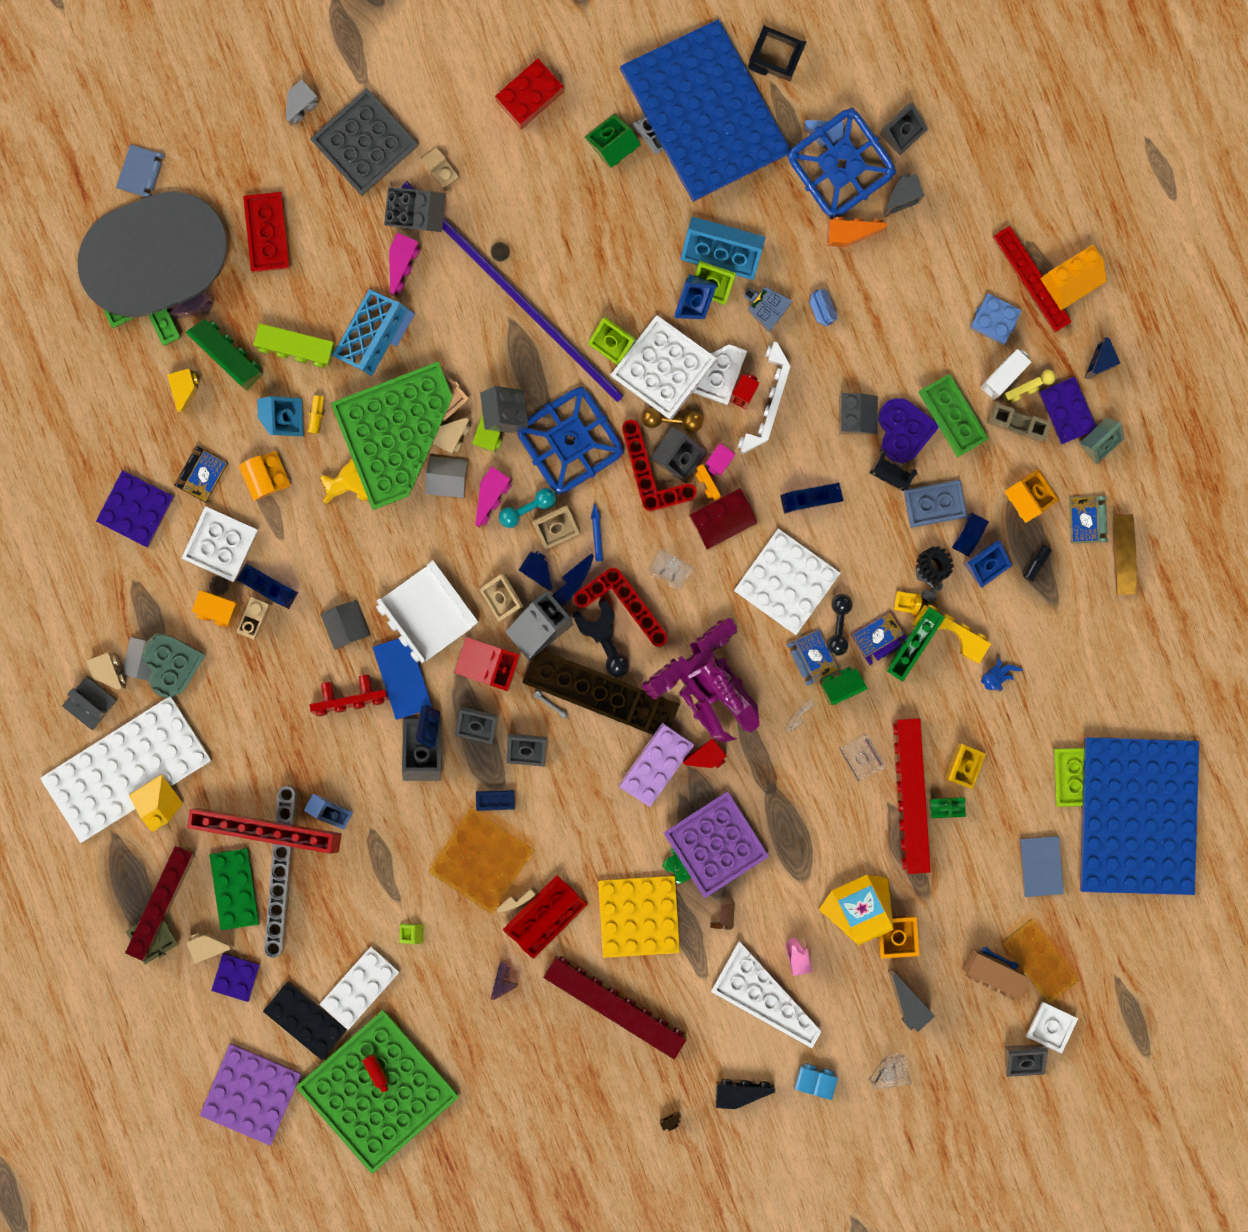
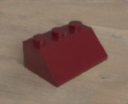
M741 488L689 515L706 550L757 524L752 509Z

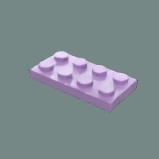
M662 723L618 786L651 807L694 744Z

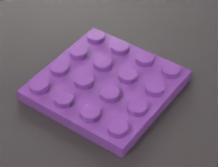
M728 791L663 832L703 898L708 897L769 857Z
M231 1043L200 1116L271 1146L302 1073Z

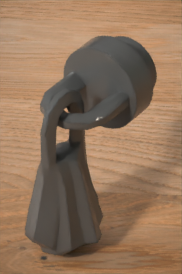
M917 568V579L932 588L931 591L925 589L922 592L921 598L927 604L934 603L937 600L934 594L943 588V584L940 581L938 585L934 586L932 581L930 583L926 582L927 578L922 579L923 574H919L920 568Z

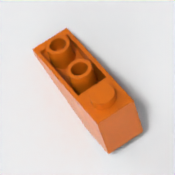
M834 217L828 223L827 246H850L885 231L887 223H883V220L872 219L871 222H865L862 218H853L852 221H848L843 217Z

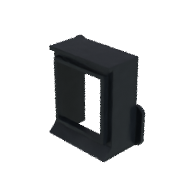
M764 25L750 57L748 68L763 76L770 73L791 82L807 41L798 40ZM767 36L795 48L786 69L758 58Z
M880 449L878 451L880 455L877 457L869 474L901 491L907 490L914 476L918 474L917 470L913 469L908 473L886 461L884 458L887 452Z

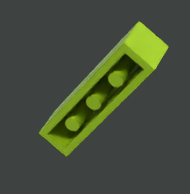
M261 323L258 325L253 344L260 353L269 354L270 351L277 353L276 356L280 358L294 357L296 362L306 364V361L313 362V366L319 368L330 367L336 345L332 341Z

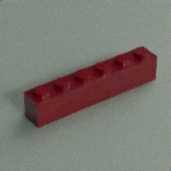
M177 846L174 847L125 954L146 962L195 857L193 853Z

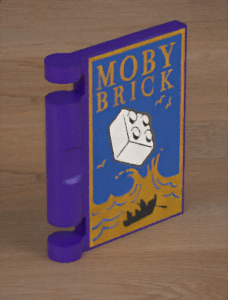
M891 611L851 634L869 665L873 664L869 656L873 654L876 661L900 648L899 638L902 637L903 641L907 638Z

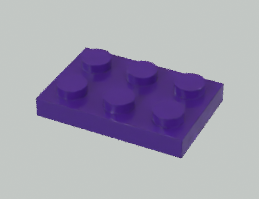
M1075 377L1038 392L1061 445L1086 435L1096 428Z

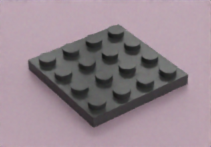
M367 88L310 138L361 196L366 194L418 147L415 140Z

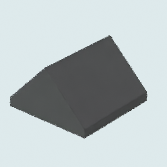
M910 102L882 128L880 135L901 155L928 129L914 104Z
M356 600L336 606L320 614L334 650L370 636Z
M460 707L455 736L493 744L499 715Z
M509 733L507 763L545 767L547 737Z
M1044 1045L1004 1046L1006 1077L1045 1074L1048 1049Z

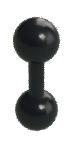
M846 594L836 595L831 603L832 610L837 614L835 635L828 639L827 649L835 656L845 654L849 646L847 639L843 636L845 615L850 613L853 608V601Z

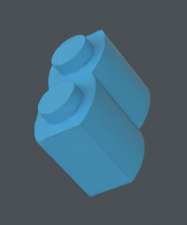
M805 1063V1066H799L794 1089L832 1100L838 1076L834 1074L835 1071L824 1068L821 1071L817 1070L815 1065Z

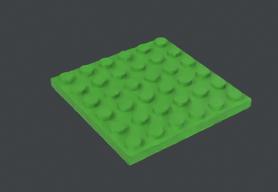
M384 1009L296 1086L299 1092L371 1174L378 1170L459 1098L457 1092ZM371 1054H375L388 1080L386 1085L389 1090L384 1093L381 1092L379 1087H375L362 1062V1059Z

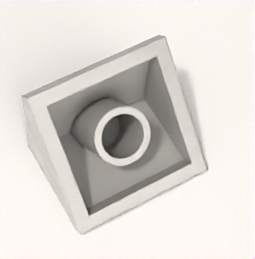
M430 456L426 471V494L464 498L468 460Z
M130 637L122 671L123 675L142 680L149 679L151 669L142 659V651L147 640Z

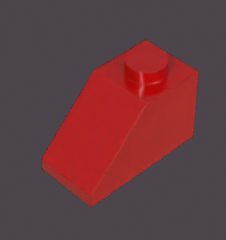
M711 738L687 757L683 764L685 766L704 768L716 766V768H719L726 762L724 758L727 755Z

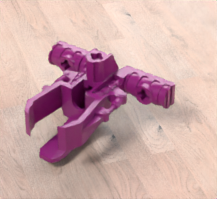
M732 618L719 620L716 625H713L703 633L702 637H698L695 643L692 642L690 647L693 654L689 658L685 659L680 656L678 658L679 661L673 658L670 660L671 663L665 664L664 668L654 673L649 678V681L642 683L646 693L652 699H657L659 695L661 696L663 693L671 690L677 684L676 682L681 680L685 685L679 692L680 696L694 712V718L701 722L712 738L720 742L733 741L737 738L732 737L723 730L711 706V703L716 702L718 699L733 713L744 731L752 733L760 726L758 705L743 688L742 680L738 679L732 672V668L728 665L726 658L717 659L713 651L728 643L733 634L737 633V626L733 623ZM691 694L698 700L694 705Z

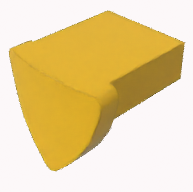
M896 591L893 610L912 613V616H916L922 605L920 593L911 594Z

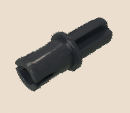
M1042 545L1035 558L1030 560L1031 564L1023 577L1034 582L1041 568L1045 567L1044 563L1051 554L1052 549Z

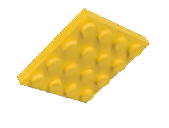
M674 875L598 880L603 958L680 953Z

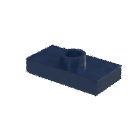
M514 790L476 791V811L515 810Z

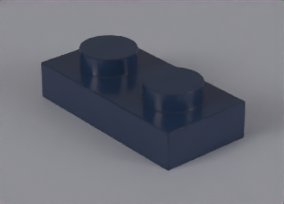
M428 705L421 706L416 737L417 742L429 748L436 746L440 711Z

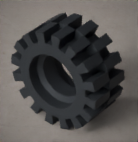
M932 546L923 551L916 560L919 563L916 565V568H920L918 573L923 574L921 578H927L926 582L930 583L932 581V584L948 578L953 572L951 569L954 568V564H950L953 562L952 558H948L950 554H945L946 550L944 548L940 550L941 547ZM931 559L937 563L938 571L932 566Z

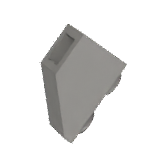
M302 79L287 92L286 120L290 126L298 124L304 118L303 115L306 112H311L318 106V97Z

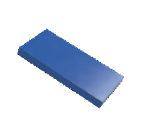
M399 639L372 647L395 719L398 720L419 713L421 706L424 705L432 707L419 663H416L410 655L412 652L410 647H404Z

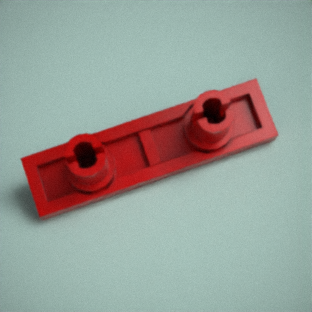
M370 675L359 676L361 689L359 695L336 699L332 682H325L321 684L323 701L309 704L310 712L319 717L328 715L330 711H335V713L347 711L346 708L350 707L361 709L365 708L366 704L381 705L389 699L385 689L372 691Z

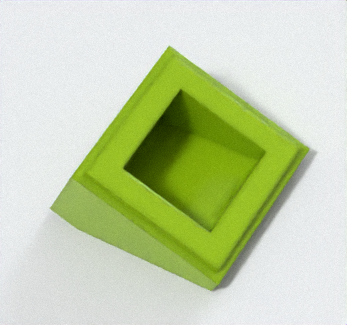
M401 923L399 943H423V924Z

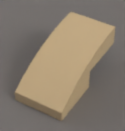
M530 888L518 900L511 895L497 908V911L504 912L519 907L534 897L536 892Z

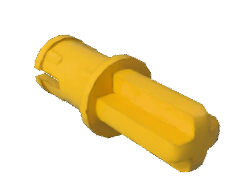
M314 395L311 413L308 414L310 415L307 430L309 433L319 434L321 418L324 417L322 415L325 400L323 396Z

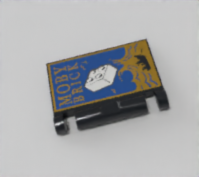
M196 445L194 449L201 452L199 456L193 453L190 455L178 477L185 481L184 485L182 486L176 482L174 486L207 503L228 462Z

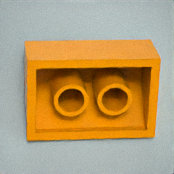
M1094 244L1040 278L1060 310H1063L1107 282L1104 260Z

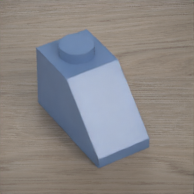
M805 120L804 129L810 135L816 131L815 128L823 126L828 121ZM843 121L825 133L832 145L843 139ZM821 137L815 140L822 148H827Z
M312 794L304 810L314 818L341 829H345L353 813L316 794Z

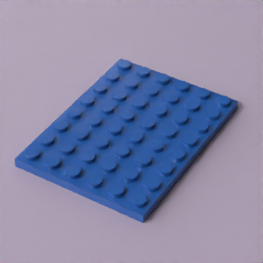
M719 19L631 60L619 68L692 202L786 157L788 152L791 151Z
M1085 737L1080 871L1081 892L1195 895L1199 741Z

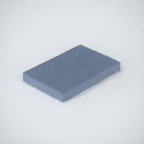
M960 480L903 490L910 528L967 518Z
M1059 836L1020 839L1024 896L1064 894Z

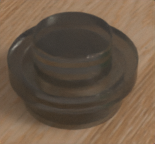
M498 242L491 247L490 253L495 261L502 262L509 257L510 251L505 243Z
M221 576L213 577L209 582V589L215 595H223L228 590V582Z

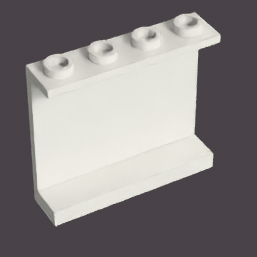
M433 560L424 569L382 599L376 600L378 604L376 606L377 610L382 616L386 615L390 620L387 622L393 631L397 630L401 635L399 640L404 647H410L412 650L410 655L416 663L420 661L423 664L478 624L476 618Z

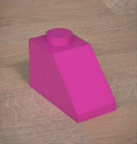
M720 443L706 462L705 466L708 467L706 470L714 476L717 474L721 476L736 454Z

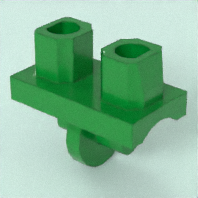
M965 797L930 799L931 818L966 817Z

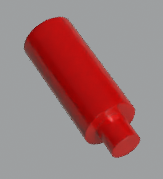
M375 1054L362 1059L375 1087H379L382 1093L389 1090L386 1085L388 1080Z

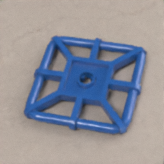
M852 107L840 112L823 126L815 128L816 131L795 145L787 155L791 166L804 183L806 191L811 193L822 211L830 219L843 215L862 200L866 201L869 195L889 182L893 175H896L895 166L879 143L880 139L877 135L873 134L862 116ZM847 118L843 139L832 145L825 133ZM853 119L868 139L866 143L857 149L849 140ZM819 137H821L828 148L818 157L798 154ZM873 146L887 168L866 165L859 154ZM797 159L817 162L824 173L811 181ZM838 159H846L845 168L837 167L839 164ZM865 170L886 173L865 190L861 188L855 179ZM827 177L834 186L831 208L815 187ZM851 181L859 194L837 209L840 189Z
M582 386L570 390L550 404L548 402L544 408L528 417V426L550 413L557 426L548 432L529 428L517 431L520 441L533 460V465L538 467L550 488L559 495L570 491L590 477L594 478L596 473L617 461L621 455H624L625 451L621 441L607 421L608 417L603 415L591 394ZM577 396L573 416L561 422L554 410ZM582 397L597 418L596 421L587 427H584L578 418ZM601 424L615 447L594 443L588 432ZM526 434L545 437L552 449L539 456ZM566 436L575 437L573 445L565 443L567 440ZM593 448L613 452L612 455L592 468L583 456ZM555 453L562 462L558 484L543 463L545 459ZM579 458L586 471L563 485L567 465Z

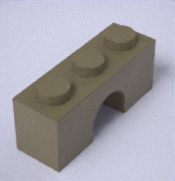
M999 403L993 405L987 424L1040 443L1045 441L1052 423L1035 416L1029 417L1015 412V409Z

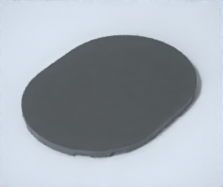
M163 192L149 196L105 214L91 226L81 243L78 253V274L81 284L87 295L98 306L111 314L137 318L160 312L199 296L219 277L224 267L228 250L226 231L216 212L206 202L196 196L182 192Z

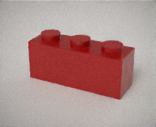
M749 373L747 375L742 374L729 401L746 410L760 384L757 381L758 378Z

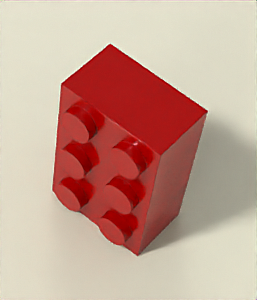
M537 58L502 89L495 98L501 108L522 130L564 93V86Z

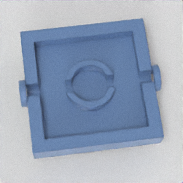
M988 293L981 307L977 308L975 312L977 315L970 328L1004 345L1010 333L1014 331L1015 323L1022 310Z

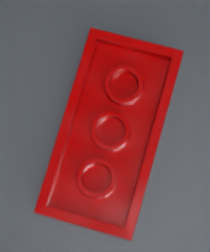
M282 192L243 196L251 272L290 269Z

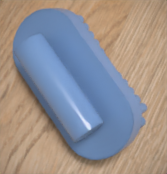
M821 289L812 292L809 303L817 323H821L824 326L833 324L838 319V315L830 300L828 291Z

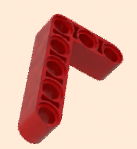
M635 420L625 421L622 426V433L643 508L648 512H654L693 501L697 491L692 484H683L661 491L656 490L639 424ZM629 424L634 425L636 432L633 434L627 433L625 430L626 426ZM633 443H639L641 450L633 452L630 446ZM643 461L646 464V469L643 471L637 470L635 467L636 463ZM642 480H649L651 487L643 489L640 486ZM685 488H690L693 491V496L686 498L683 496L682 491ZM672 493L675 500L672 503H667L664 500L665 494ZM648 498H654L656 506L649 508L646 506L645 501Z
M617 568L606 570L574 595L575 605L579 608H586L612 589L654 646L661 647L667 642V634ZM612 571L619 575L618 580L615 582H611L607 578L608 574ZM595 583L603 585L601 593L593 592L592 586ZM620 588H629L630 595L628 597H621L619 594ZM580 594L588 597V601L584 605L577 603V597ZM634 602L641 604V611L638 613H634L630 609L631 604ZM646 617L651 618L653 621V625L650 628L642 626V620ZM656 633H662L664 636L663 643H655L653 636Z

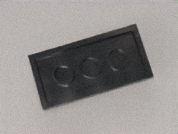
M289 981L286 982L263 1010L267 1016L321 1060L324 1059L347 1031L343 1025Z

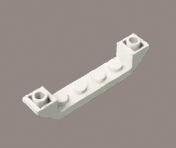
M774 342L772 346H768L765 357H769L767 363L781 366L782 368L777 369L774 379L778 381L776 387L772 386L769 398H772L770 405H766L763 415L766 416L765 424H760L758 431L761 437L747 433L745 437H741L738 448L741 449L740 454H745L766 443L770 436L790 370V365L777 342Z

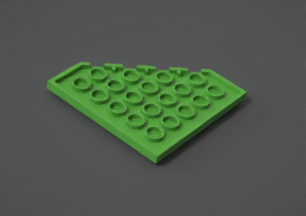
M439 361L331 403L373 511L410 496L453 397Z

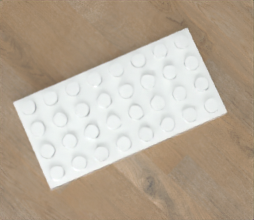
M169 697L40 779L80 843H83L136 809L129 797V794L161 774L170 786H173L211 762L212 759L173 697Z

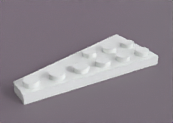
M738 941L711 992L813 1048L822 1031L744 945Z

